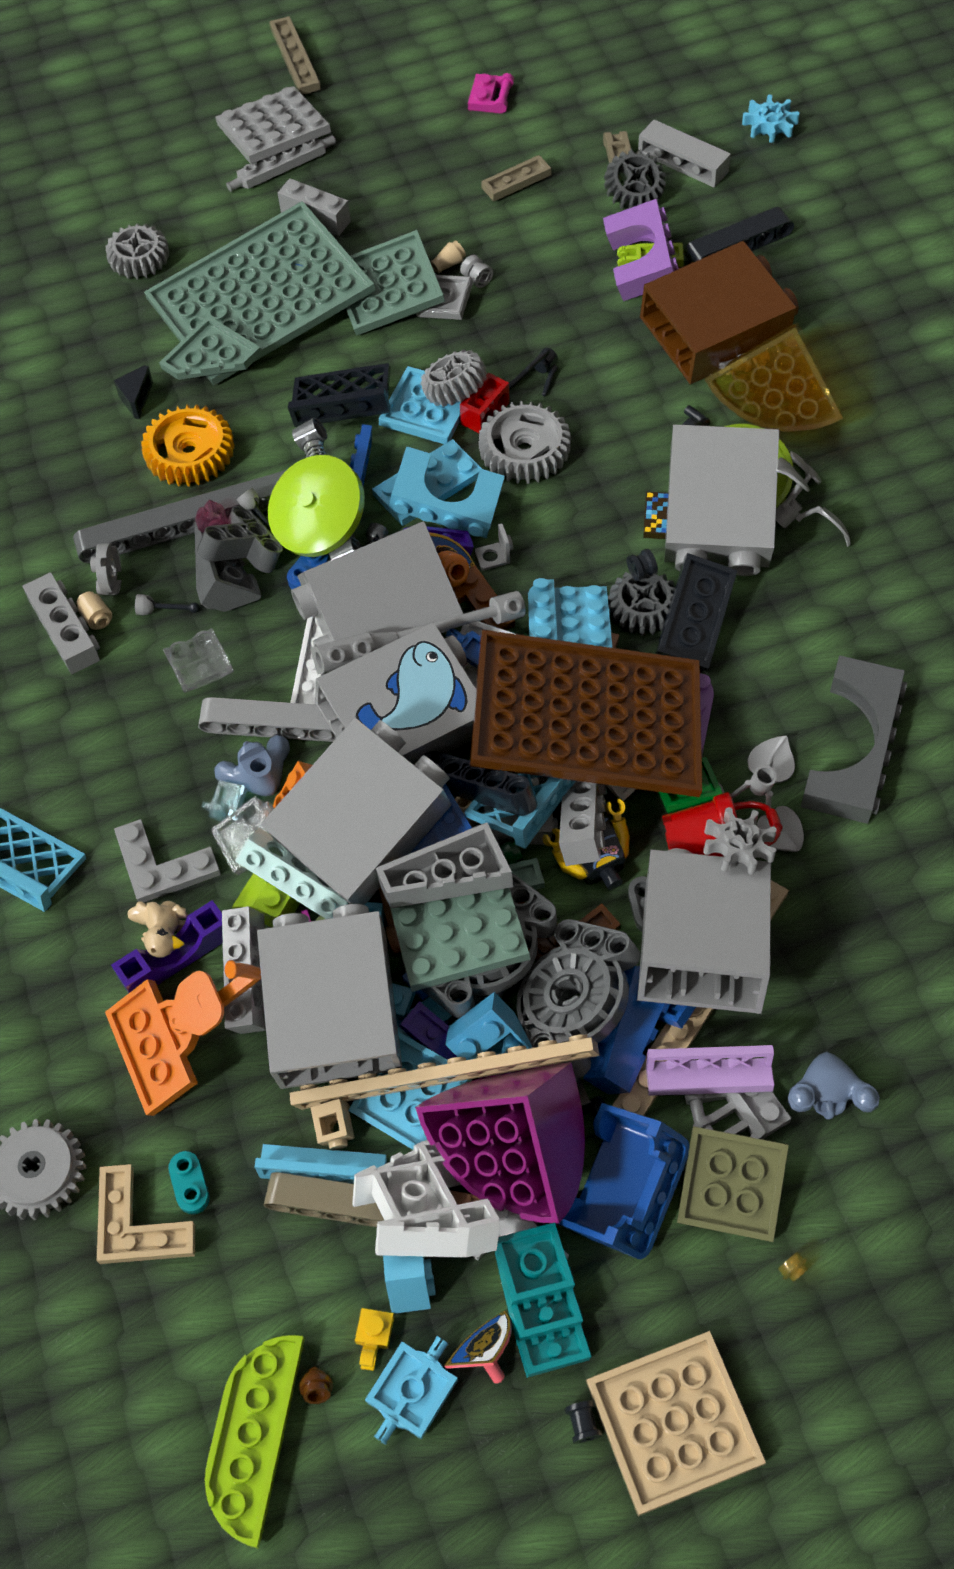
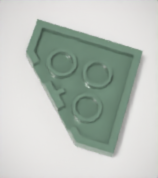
M208 315L159 364L164 371L181 380L245 370L262 354L259 346Z

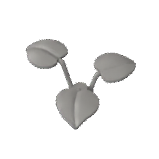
M791 451L789 454L792 462L799 465L805 471V479H803L789 462L780 457L776 462L775 472L787 475L796 482V486L788 498L776 508L775 520L783 528H786L795 519L800 522L804 517L813 513H819L840 529L848 547L850 545V537L845 525L828 509L817 506L804 513L799 512L802 506L795 498L802 489L806 492L810 491L807 483L811 477L817 484L821 483V479L816 471L803 458Z
M787 736L775 737L764 741L751 751L748 757V768L753 772L750 780H746L741 787L730 794L732 799L747 788H750L755 795H765L766 805L771 807V797L773 795L771 789L773 785L787 781L795 769L794 757L790 750ZM719 783L720 788H721L722 792L724 793V789H723V787L721 786V784ZM779 806L775 810L778 813L783 829L780 837L771 847H775L776 850L797 852L801 849L804 840L801 821L792 809L786 806ZM766 815L759 818L756 825L758 828H770Z

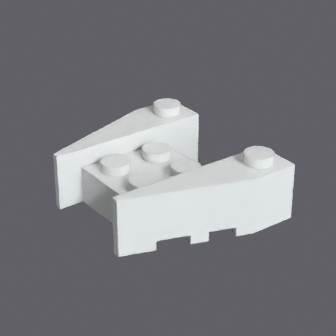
M428 1140L414 1145V1150L405 1155L399 1152L391 1156L389 1163L378 1168L373 1165L356 1173L354 1176L353 1206L357 1207L376 1203L384 1218V1221L377 1223L376 1255L470 1257L496 1251L500 1219L488 1199L457 1205L448 1187L457 1186L460 1183L442 1164L445 1160L435 1144L431 1146Z

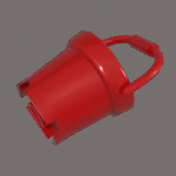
M729 792L714 796L710 802L662 815L663 825L666 828L665 835L668 849H685L692 854L705 855L703 851L706 840L716 839L714 836L704 833L706 821L711 819L718 824H725L723 818L727 807L732 808L733 815L736 818V810L754 808L765 811L770 827L777 829L774 841L764 842L767 846H771L777 841L783 826L777 811L769 805L754 801L733 803ZM714 852L708 855L724 857L723 854L718 852Z

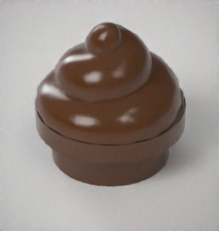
M314 1366L302 1378L299 1386L300 1393L304 1396V1400L310 1404L323 1403L331 1396V1391L333 1390L332 1378L323 1370Z

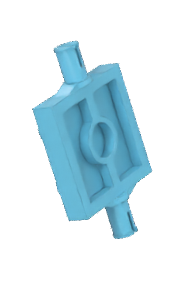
M436 1337L427 1353L416 1351L404 1342H401L366 1397V1403L380 1411L385 1419L376 1435H374L383 1444H387L396 1427L406 1429L422 1440L456 1385L458 1378L443 1369L438 1362L446 1346H448V1343L440 1337Z

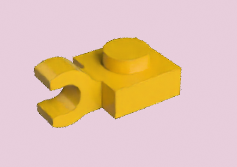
M361 1308L355 1338L356 1344L364 1345L359 1362L361 1369L374 1371L378 1348L388 1349L394 1321L393 1313Z

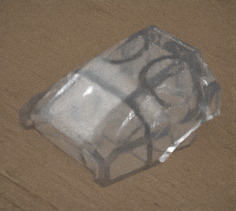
M212 628L207 631L198 632L190 640L185 642L176 641L171 644L169 649L168 647L163 649L184 693L201 688L234 672Z

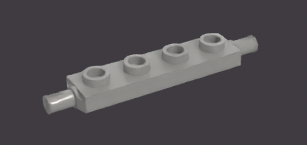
M332 135L322 140L315 138L253 164H247L244 168L236 171L237 179L227 182V188L230 192L240 187L249 189L326 153V147L336 144L335 138Z

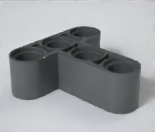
M234 506L226 524L206 527L197 548V553L201 558L214 562L247 558L259 571L270 573L275 569L283 547L253 512L242 506Z

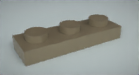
M538 155L481 181L482 189L494 202L550 176L551 167Z

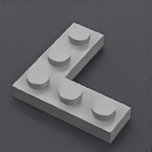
M141 819L114 828L138 902L142 901L144 903L221 875L211 847L156 865Z

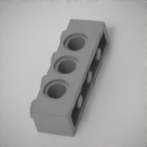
M50 572L22 586L30 604L71 675L100 661L96 652L100 649L94 635H87L86 631L89 628L82 616L77 618L75 613L78 612V609L72 598L66 599L64 596L68 593L61 580L56 581Z
M576 781L562 797L559 845L566 866L600 861L601 849L605 848L604 834L601 831L606 830L605 817L602 813L606 812L604 795L607 794V787L605 784Z
M249 906L222 911L224 987L234 980L227 978L225 975V964L229 960L260 967L257 930L265 929L264 914ZM262 980L224 1007L225 1029L240 1034L266 1031Z

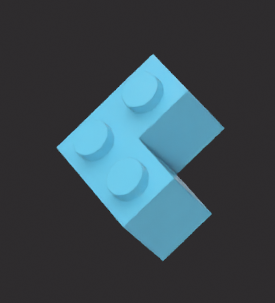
M383 1255L385 1284L391 1312L395 1314L431 1309L430 1296L436 1295L431 1259H425L424 1256Z

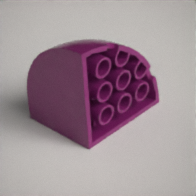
M571 1062L476 1079L441 1092L415 1107L428 1142L431 1146L435 1144L445 1160L442 1164L474 1196L480 1200L488 1199L492 1207L501 1212L506 1209L519 1214L521 1219L528 1221L559 1223L567 1215L579 1189L585 1148L582 1106Z

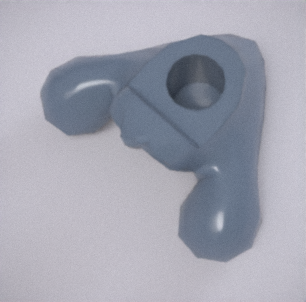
M275 735L268 740L266 748L259 742H244L237 754L238 765L236 766L229 761L219 762L214 768L215 778L222 784L236 785L257 795L273 796L281 784L283 764L290 751L288 740L282 735Z
M829 1052L819 1054L812 1061L803 1078L790 1089L788 1103L793 1110L806 1112L813 1106L816 1112L824 1116L825 1119H832L835 1115L841 1114L845 1110L848 1100H852L854 1105L862 1112L874 1111L878 1108L880 1100L875 1088L859 1079L848 1065Z

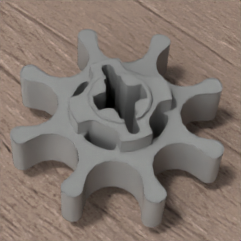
M727 807L723 818L725 824H718L711 819L706 821L704 833L712 835L716 839L706 840L703 852L705 855L714 852L723 854L722 871L727 872L731 863L738 862L745 864L748 874L753 875L757 867L756 857L764 858L768 862L774 861L776 848L767 846L764 842H773L777 829L775 827L768 829L758 828L756 826L758 811L753 810L749 819L742 820L733 815L732 808Z

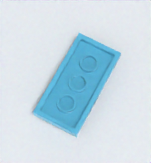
M452 439L430 453L431 457L424 481L429 492L436 498L444 501L476 481L482 468ZM397 473L372 488V493L403 527L416 517L399 514L388 509Z

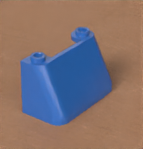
M602 1103L593 1122L595 1134L603 1140L580 1198H575L567 1215L556 1224L636 1259H644L653 1247L687 1161L689 1142L684 1136L661 1121Z

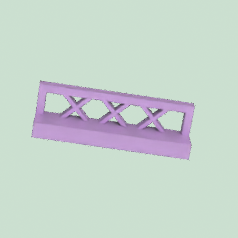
M773 1045L648 1049L646 1062L648 1096L772 1092L774 1088L771 1068L774 1056ZM657 1060H668L664 1062H655Z

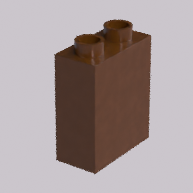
M741 241L644 284L640 318L691 385L719 372V364L721 362L735 359L743 353L748 355L761 349L767 350L789 340L794 316L798 314L799 306L794 293L789 288L781 289L773 279L772 270L767 259L762 255L755 256L746 243Z

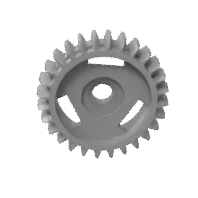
M521 401L520 405L515 406L511 402L510 408L502 405L501 412L494 410L493 416H487V420L482 423V430L479 432L481 460H484L485 467H490L491 472H498L500 475L507 476L508 482L512 478H515L517 483L520 482V479H524L528 484L530 479L534 478L539 482V477L541 476L548 479L549 472L556 474L557 468H563L564 462L567 461L568 454L570 453L571 435L568 424L565 423L564 417H559L558 411L551 413L550 406L543 409L542 403L538 406H533L532 401L529 405H523ZM495 439H499L502 442L505 454L497 450L494 444ZM521 443H529L531 445L529 449L525 450L520 449L518 446Z

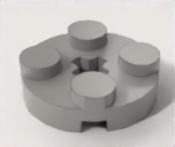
M113 543L97 544L96 556L90 559L91 571L93 573L96 572V591L98 595H117L121 588V580H117V572H121V561L116 546H112Z

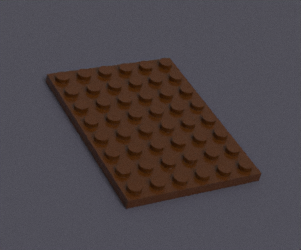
M482 630L470 766L700 797L702 793L699 660Z

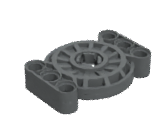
M513 873V887L509 889L527 948H530V960L421 989L457 1019L476 1006L473 995L485 996L493 992L499 993L523 979L531 969L537 956L538 938L553 936L558 925L555 906ZM526 901V903L517 904L519 902ZM541 918H549V919L544 920V921H540V920H539V919H541ZM458 998H466L461 1002H455V1000Z
M567 919L560 922L554 931V937L560 944V947L552 949L539 958L532 966V969L525 975L517 994L516 1008L518 1019L533 1048L538 1047V1043L548 1040H555L557 1044L569 1042V1037L575 1035H587L588 1038H593L597 1043L606 1038L618 1025L628 1003L629 984L625 971L632 969L640 961V951L626 933ZM580 993L581 996L578 997V996H576V995H574V994ZM591 1058L568 1061L572 1063L575 1078L584 1076L591 1067Z

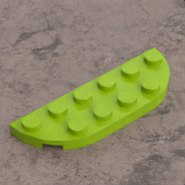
M288 1335L269 1339L247 1356L244 1355L237 1363L224 1389L207 1460L205 1490L209 1506L217 1521L233 1538L257 1549L260 1547L305 1341L303 1336Z

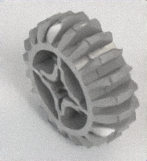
M137 223L136 226L132 227L128 224V228H120V232H114L113 237L108 239V244L106 245V257L111 268L120 276L125 275L128 279L132 276H135L137 280L140 276L147 278V275L150 273L155 275L156 270H162V265L167 264V258L169 257L168 243L161 230H157L155 226L149 227L147 223L143 226Z
M472 350L454 351L450 355L446 354L445 357L438 358L437 362L431 363V367L427 368L425 374L422 375L420 383L430 403H434L435 406L442 405V407L448 404L454 405L455 402H462L463 399L470 398L472 393L478 392L477 388L482 387L483 382L487 379L486 367L481 357L477 353H473Z

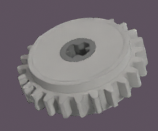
M34 1119L32 1127H28L25 1122H22L21 1130L16 1131L11 1127V1136L8 1138L0 1136L2 1142L0 1146L1 1210L6 1208L5 1211L10 1216L17 1212V1216L22 1220L29 1213L33 1220H37L39 1212H42L47 1218L50 1217L51 1208L54 1207L58 1212L62 1210L60 1203L63 1200L69 1204L72 1202L68 1195L70 1192L79 1193L80 1190L75 1184L76 1181H84L85 1178L79 1171L86 1169V1164L80 1160L85 1157L83 1150L78 1149L81 1144L77 1138L73 1139L74 1135L69 1129L64 1131L65 1128L60 1123L53 1128L50 1120H46L44 1125L41 1126V1123ZM35 1166L39 1168L36 1172L32 1171Z

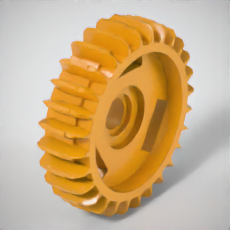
M187 404L185 409H180L177 406L176 411L171 412L168 409V414L165 416L159 413V420L152 419V426H146L147 433H143V441L141 442L144 460L153 475L158 476L160 481L167 480L169 485L176 481L178 487L181 486L182 482H186L188 487L191 482H196L199 485L200 480L203 479L209 482V476L217 477L218 470L225 471L224 465H229L230 458L233 457V449L235 448L232 430L228 422L224 420L221 414L217 415L215 410L209 412L207 406L200 410L197 404L194 408H190ZM162 443L166 446L168 458H163L158 454ZM188 446L195 447V450L190 453L183 452V449Z

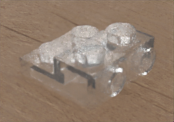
M255 796L211 829L232 872L238 876L247 869L235 862L247 839L259 827L264 829L260 824L274 809L270 802H263Z

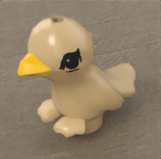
M139 901L136 906L128 911V918L131 921L147 925L149 930L143 933L144 937L141 940L144 942L147 952L152 956L158 958L168 956L173 950L184 945V942L174 936V933L176 931L179 932L186 922L185 920H179L180 918H187L186 908L171 901H165L161 905L156 902H150L146 905Z

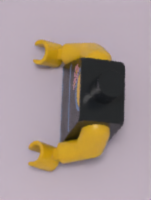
M617 799L619 804L617 812L612 811L610 802H607L605 806L607 813L613 815V820L611 821L609 817L605 818L606 830H601L604 834L605 848L601 849L600 861L566 866L559 845L560 830L552 829V832L555 834L554 842L550 840L547 834L543 835V843L553 847L552 853L563 872L579 880L583 879L588 885L603 880L608 890H613L623 883L618 872L624 868L625 859L629 855L630 837L626 820L621 816L625 811V804L621 799Z

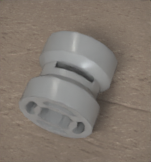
M477 255L467 257L460 268L461 274L464 277H472L473 284L477 288L486 286L493 276L492 268L485 263L483 264V261Z

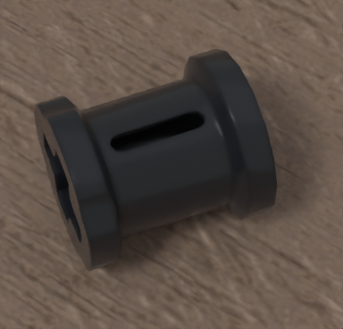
M592 1400L575 1403L565 1408L566 1415H570L574 1436L572 1437L573 1444L585 1443L602 1437V1432L597 1429L592 1409L595 1405Z

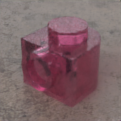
M210 499L196 513L195 520L198 530L204 532L208 526L229 524L225 508Z

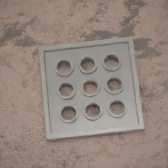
M294 86L286 87L273 95H265L260 100L245 103L242 107L234 110L224 111L221 115L215 117L217 125L250 164L331 133L329 123Z

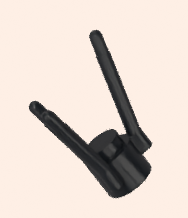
M543 348L538 356L509 383V389L535 367L539 373L549 372L542 392V396L545 397L553 376L558 370V367L555 365L558 361L556 352L550 348Z

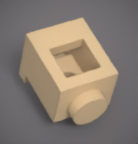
M336 1099L311 1107L318 1144L325 1147L329 1146V1150H339L348 1146V1140L355 1139L348 1111L350 1108L349 1103ZM338 1123L340 1131L334 1132L333 1127Z

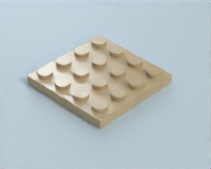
M710 1331L586 1380L638 1516L766 1464Z

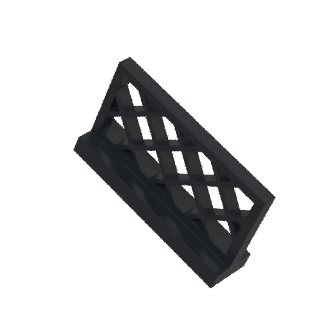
M389 363L295 377L292 401L288 402V411L294 427H298L314 417L319 419L321 423L390 413L388 396L391 368ZM383 373L376 379L372 377L375 374ZM353 377H359L353 382L348 381ZM335 380L331 385H325L328 381ZM366 381L370 383L365 388L359 387ZM312 384L305 390L301 388L302 385ZM340 386H346L342 391H336ZM318 389L323 390L316 396L312 394Z

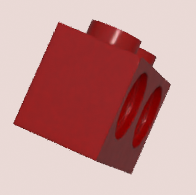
M491 373L486 375L487 379L483 382L482 387L477 388V393H472L470 398H465L460 403L461 424L477 433L482 430V423L486 422L487 416H493L494 410L501 412L502 405L506 407L510 403L509 383Z

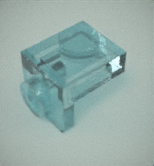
M219 780L212 803L203 801L201 807L210 812L209 817L223 822H225L226 818L237 820L248 789L243 785Z

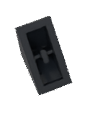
M145 365L114 380L119 398L135 419H140L153 385L149 366Z

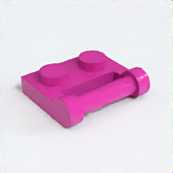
M505 73L502 76L476 74L468 101V110L504 113L508 106L507 97L509 90L514 83L513 75ZM496 87L501 88L498 99L493 101Z

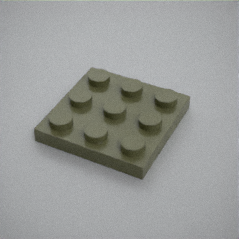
M693 1126L677 1223L773 1242L789 1145Z

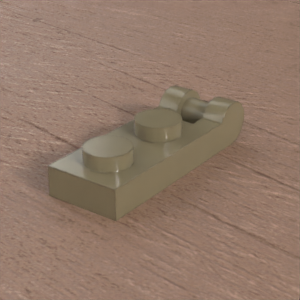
M619 131V134L604 132L603 143L604 147H606L609 163H612V159L615 156L619 157L622 151L628 155V151L631 148L627 131ZM618 174V180H621L622 177Z

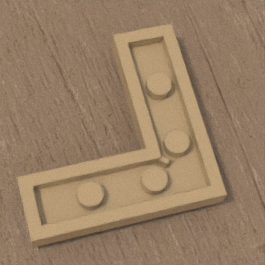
M129 1164L100 1167L97 1262L99 1264L195 1256V1223L193 1221L132 1226L133 1166Z

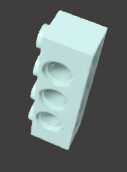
M261 827L247 839L235 860L238 864L325 919L333 918V910L348 905V902Z

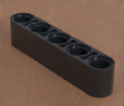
M774 207L693 240L686 246L684 255L692 264L741 241H744L750 250L754 251L787 237L793 231L794 223L781 207Z
M430 751L423 754L448 775L450 779L446 782V785L454 796L470 801L475 800L480 804L520 816L532 813L537 807L538 802L530 782L524 776L502 770L472 767L469 760L438 751Z

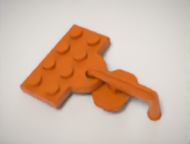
M229 960L225 964V975L227 978L234 980L218 992L208 973L196 971L178 985L174 1000L165 1001L162 999L156 982L147 979L105 1012L146 1115L155 1116L198 1083L187 1056L195 1049L199 1035H206L220 1024L224 1016V1007L261 980L260 967Z

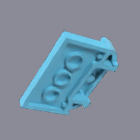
M538 578L533 581V586L528 592L529 636L612 648L607 586H564L562 588H554V579Z

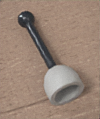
M252 487L236 500L243 508L248 510L254 509L271 531L268 519L258 507L259 496Z
M137 594L135 599L136 615H149L155 608L190 610L193 613H197L200 609L199 604L195 602L190 605L155 603L153 598L145 594Z

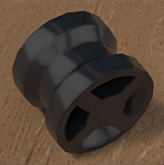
M647 548L642 550L637 556L632 554L626 558L629 572L636 581L642 580L646 574L653 575L658 572L656 559Z

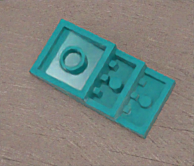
M555 1223L498 1237L495 1256L526 1377H532L590 1360L591 1354L581 1326L583 1319L573 1291L575 1283Z

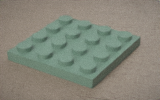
M417 230L350 256L375 286L374 292L346 308L356 336L445 302Z
M509 888L390 908L412 992L530 960L529 951Z

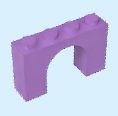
M657 199L603 218L606 235L613 250L639 241L654 243L652 249L642 258L613 268L616 285L623 301L643 295L644 284L679 269L676 257L672 258V255L676 254L672 240L668 241V238L672 237L668 223L664 224L665 221H668L664 207H659Z

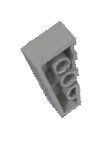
M487 822L376 868L379 884L390 908L513 887L512 871Z

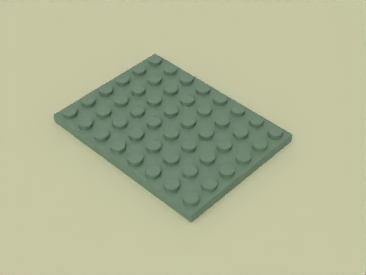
M301 201L151 287L144 294L180 342L209 315L259 346L262 354L256 359L258 360L374 292L375 286L312 211ZM238 371L207 375L206 377L214 386Z

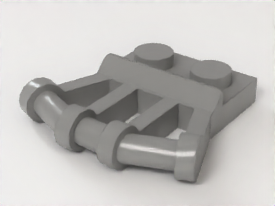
M773 1092L685 1094L686 1103L691 1107L694 1127L713 1130L712 1125L735 1112L741 1121L724 1132L739 1135L748 1130L751 1138L763 1140L791 1121V1117ZM727 1100L728 1104L705 1116L702 1103Z

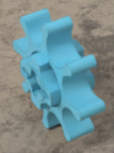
M767 95V101L763 104L750 100L749 113H743L742 125H752V138H755L759 133L763 135L768 134L769 142L773 143L775 135L779 133H784L787 137L792 136L793 124H798L800 113L798 111L789 112L791 100L787 99L782 104L779 102L774 103L772 102V95Z

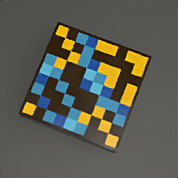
M646 491L643 538H666L668 493Z

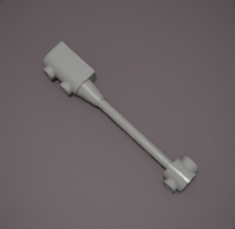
M518 591L490 598L489 607L436 621L434 624L439 632L491 617L497 624L524 617L525 603L521 594ZM429 624L397 633L365 632L311 647L310 650L317 675L333 671Z

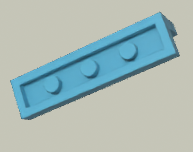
M263 1144L261 1158H256L254 1167L259 1177L264 1179H270L271 1173L279 1172L354 1184L356 1173L373 1165L378 1168L386 1164L387 1156L385 1154Z

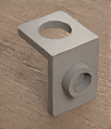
M502 523L498 524V543L475 549L477 560L483 571L510 564V550H513V543L510 535H506ZM487 552H495L498 558L495 561L488 562L483 559V555Z

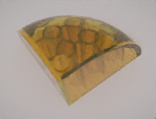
M798 322L728 362L704 379L720 402L742 419L763 428L779 429V431L787 432L813 430L831 425L843 419L835 395Z

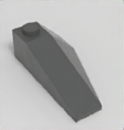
M197 519L195 521L196 589L201 605L208 609L225 612L259 600L262 595L257 580L253 574L245 572L243 569L245 563L242 558L214 562L207 561L198 555L197 548L206 527L215 525Z

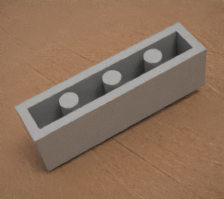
M653 120L639 135L638 151L641 149L642 155L650 153V159L657 157L659 163L714 188L729 172L730 153L659 121Z

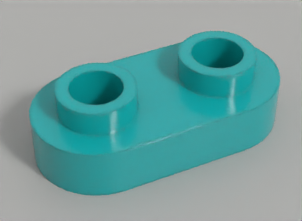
M188 1151L179 1152L172 1157L168 1167L176 1201L185 1213L191 1215L198 1214L205 1210L210 1199L202 1166L195 1154ZM182 1163H189V1167L186 1170H179V1166ZM191 1191H196V1197L192 1200H188V1193Z

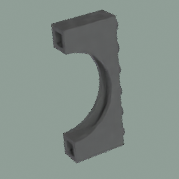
M839 655L830 692L850 700L866 715L873 730L874 747L863 760L849 768L827 772L810 770L801 803L802 808L868 824L871 814L877 815L881 798L876 797V792L883 789L886 774H882L881 771L883 766L888 767L892 752L886 749L888 743L893 744L897 730L896 727H892L893 720H899L902 705L897 704L898 698H904L907 682L902 681L904 670Z

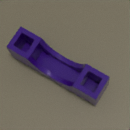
M213 900L187 916L184 926L175 935L184 942V945L173 950L168 956L158 958L152 956L147 950L136 948L111 964L128 994L147 979L154 980L156 985H159L223 943L222 913Z

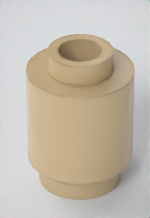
M89 591L78 597V612L91 629H102L110 623L112 612L98 594Z

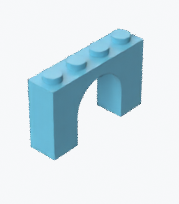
M406 447L391 493L388 509L399 514L420 518L426 522L440 524L449 529L468 531L473 536L487 538L505 476L480 469L474 491L468 498L459 502H446L433 496L425 485L424 479L431 454Z

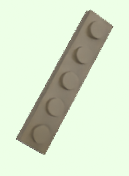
M290 16L269 21L270 29L297 90L301 94H309L320 90L319 80Z

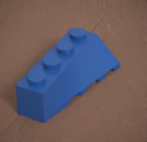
M635 966L625 971L629 984V998L624 1015L613 1031L606 1038L598 1042L599 1056L590 1057L591 1067L583 1077L584 1080L607 1094L630 1093L646 1058L643 1051L651 1041H654L658 1032L654 1028L661 1012L667 1013L670 1004L637 1000L640 966Z

